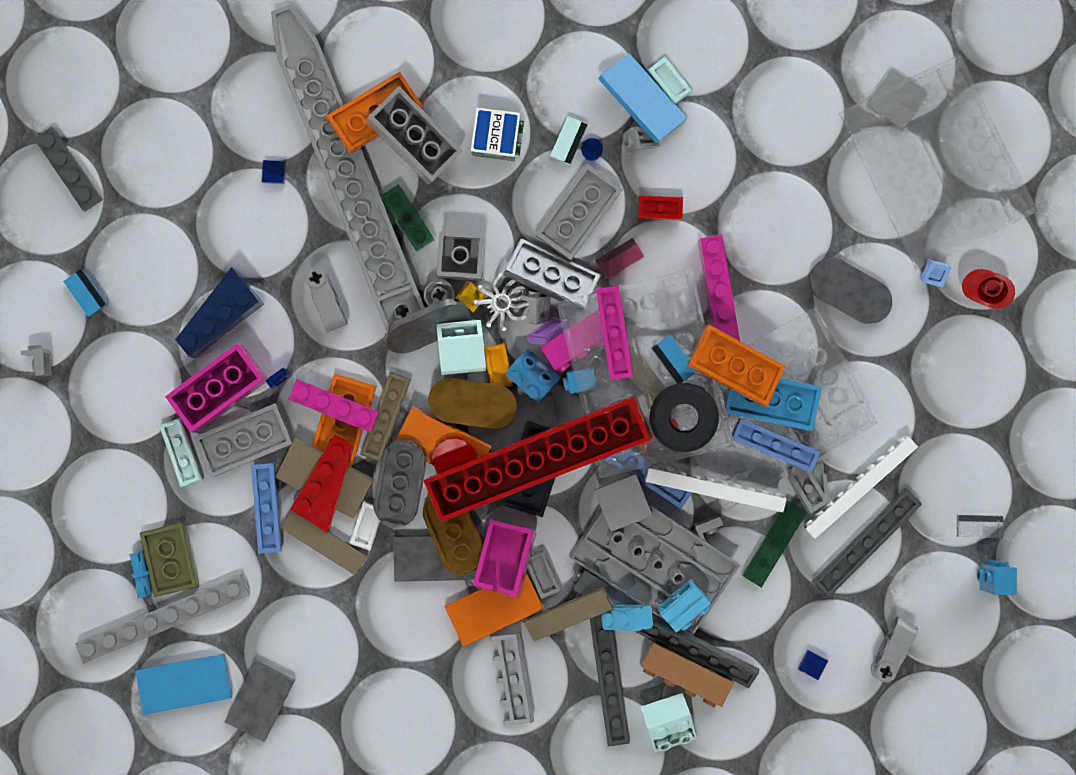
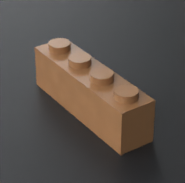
M652 640L640 662L641 667L644 668V673L652 677L658 675L664 678V683L672 687L678 685L684 688V693L695 697L697 694L704 698V703L715 707L716 704L721 707L723 706L734 684L731 679Z

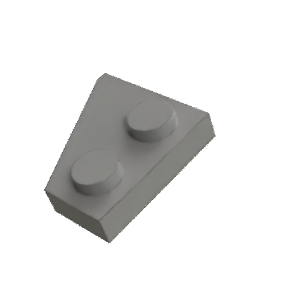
M824 454L819 455L812 473L798 467L786 475L808 514L829 503V494L826 489L827 474H824Z

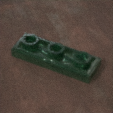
M399 184L380 196L416 252L435 241ZM407 215L412 216L409 222L404 221Z

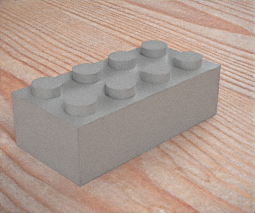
M400 86L365 120L427 185L433 182L462 152L460 147Z

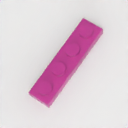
M619 285L596 289L610 380L633 377Z
M296 379L288 399L371 433L380 413Z

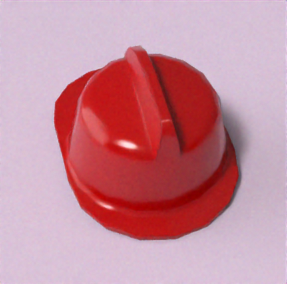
M987 269L973 270L965 276L962 282V291L968 299L993 309H1001L1008 306L1014 300L1016 294L1015 286L1010 279Z

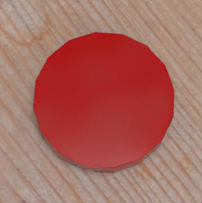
M458 436L447 437L440 441L435 448L432 458L433 465L439 473L477 458V453L472 443L468 440L466 441Z

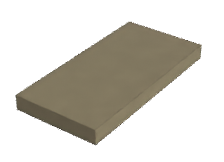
M295 438L275 478L301 491L324 452ZM349 466L345 474L336 510L354 519L374 479Z

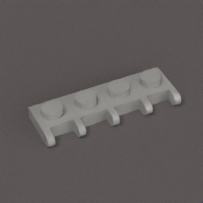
M520 633L489 636L490 641H497L499 655L493 656V661H500L503 677L496 679L497 683H504L506 699L500 700L501 705L508 706L509 718L503 720L504 725L532 723L534 716Z

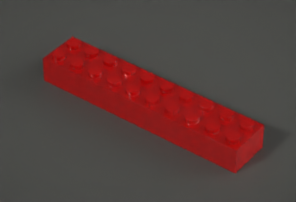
M633 395L434 474L423 481L438 518L442 522L650 441L652 434L637 397Z

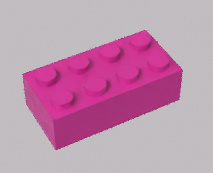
M237 343L166 395L165 398L190 432L198 433L269 380L245 347Z

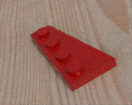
M335 434L290 509L327 533L332 525L331 522L337 508L338 498L342 491L343 481L349 467L354 445Z

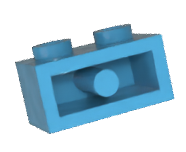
M528 348L505 373L507 377L537 403L542 400L561 378Z
M988 559L987 563H980V569L978 568L977 580L980 582L979 590L994 595H1017L1016 567L1009 566V562Z

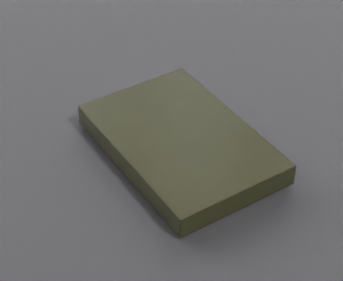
M185 522L139 533L154 597L199 587Z

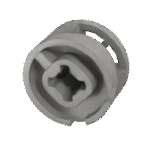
M445 280L430 282L424 291V299L428 306L446 299L455 300L456 297L454 288Z

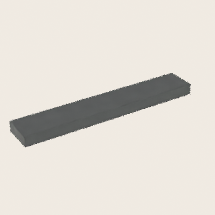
M904 488L812 581L814 585L826 597L830 598L922 503L907 488Z
M602 614L590 618V626L608 746L629 744L630 740L614 630H604Z
M653 615L652 628L636 631V633L747 688H750L759 674V668L683 630L675 632L669 623Z

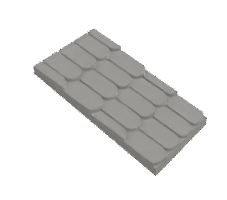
M649 503L648 505L653 516L612 532L600 508V511H598L569 557L638 604L650 605L652 613L664 621L665 619L660 615L657 607L692 579L711 602L709 610L702 616H696L692 620L690 627L683 630L694 635L740 567V564Z

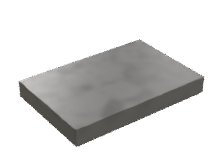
M254 661L225 723L265 742L295 680L258 661Z

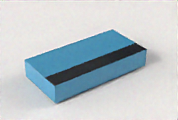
M83 269L78 270L63 281L88 317L91 318L108 306V303Z
M670 334L651 348L676 383L684 382L697 372L687 366L689 359Z

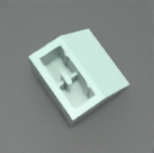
M481 320L436 324L441 375L486 371Z
M683 693L640 707L655 753L666 751L671 747L687 744L697 739L691 714Z

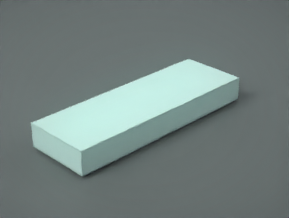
M178 418L159 425L180 488L202 481L203 478L182 419Z

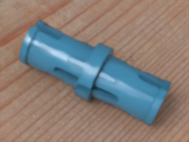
M144 551L129 554L133 570L131 577L135 581L137 598L151 596L152 593L148 580L149 571L146 569Z

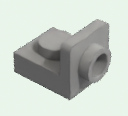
M641 126L632 127L623 133V145L627 154H632L639 150L656 149L660 146L659 142L656 144Z
M529 290L527 294L520 295V300L530 302L528 310L530 324L537 325L549 320L550 296L544 295L537 290Z
M42 345L28 346V350L21 351L22 356H34L32 369L35 372V376H52L50 350L42 349Z
M718 515L694 524L695 530L692 532L706 542L703 533L706 532L709 535L719 531L718 527L723 525L722 520Z

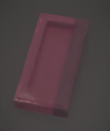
M631 238L596 259L595 262L607 280L644 258V255L635 240Z

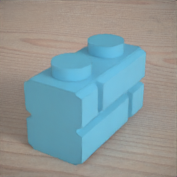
M690 579L657 608L665 621L669 623L675 632L690 627L692 620L696 616L704 615L709 610L711 602L698 585Z
M613 605L612 610L602 613V626L604 630L633 632L650 629L653 626L652 608L650 605Z

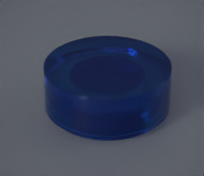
M589 138L583 142L581 154L586 160L596 161L602 155L603 146L598 139Z

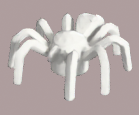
M500 273L492 285L496 293L495 295L482 288V285L478 286V291L492 299L475 300L473 304H491L487 308L492 309L490 313L493 311L495 313L487 321L486 327H491V323L500 313V330L505 331V312L512 320H524L526 316H514L509 308L524 307L529 305L530 302L511 303V301H519L520 295L527 292L525 287L517 286L506 295L507 290L516 282L513 279L505 285L500 294L497 288L498 280L503 276Z

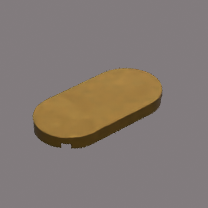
M445 378L438 381L431 388L428 396L429 408L433 415L439 420L449 423L498 429L508 425L513 420L517 410V403L513 393L508 388L498 384Z
M429 496L423 507V519L443 565L448 571L456 575H468L475 572L478 568L483 543L469 511L440 522Z

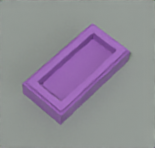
M550 318L527 336L528 343L547 344L571 327L570 320Z

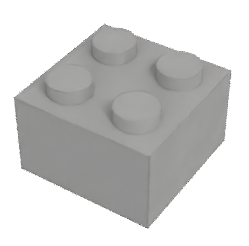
M440 231L436 272L438 279L482 282L484 234Z

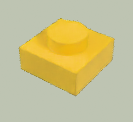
M466 282L455 297V300L458 302L459 300L463 301L469 312L474 313L479 305H474L473 302L475 300H483L486 295L478 291V288L472 282Z

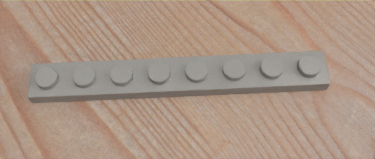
M242 575L79 641L75 645L84 664L245 598L250 594Z

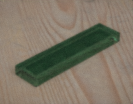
M787 500L784 511L778 514L741 576L762 588L807 512Z

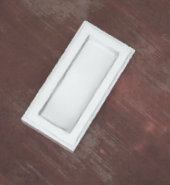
M363 501L349 544L367 550L372 549L380 525V520L374 512V504Z

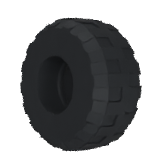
M677 383L662 390L654 399L650 409V426L657 440L665 447L676 452H691L704 447L713 438L719 424V411L713 397L705 389L691 383ZM688 404L697 410L699 418L695 427L682 431L672 425L670 413L677 405Z

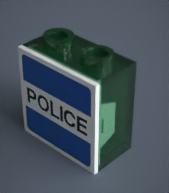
M477 107L471 155L515 162L516 155L520 156L521 142H518V135L523 134L524 121H521L520 113Z

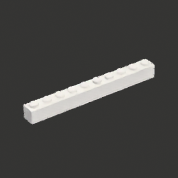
M901 437L897 441L898 444L891 446L885 455L878 457L877 462L874 465L868 466L864 474H859L854 483H849L844 492H839L833 502L829 501L823 511L819 510L815 514L816 517L814 519H809L805 523V531L813 539H816L918 448L910 437Z
M651 465V468L647 467L644 481L778 512L784 511L786 498L779 493L771 495L769 491L761 490V492H758L752 487L744 489L742 485L733 484L731 486L725 481L717 483L714 482L715 479L706 478L704 480L700 479L701 476L698 475L690 477L685 472L679 471L677 474L667 468L664 471L659 470L660 467Z

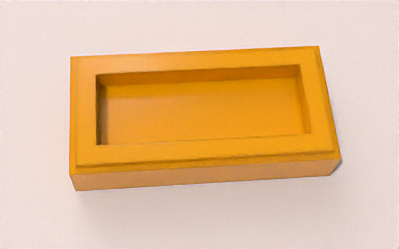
M505 343L484 347L490 383L502 385L506 388L513 387L512 380L505 375L510 368Z

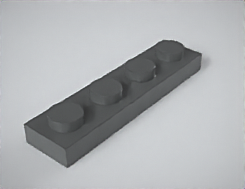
M50 127L34 138L83 211L86 212L103 200L54 127Z

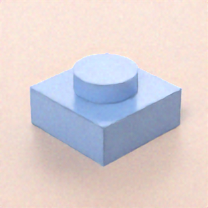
M929 259L920 280L923 283L943 288L951 267L948 264Z

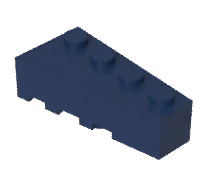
M231 267L175 340L188 357L197 358L263 306L264 303L238 270Z

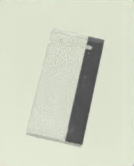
M957 515V537L1003 538V516Z

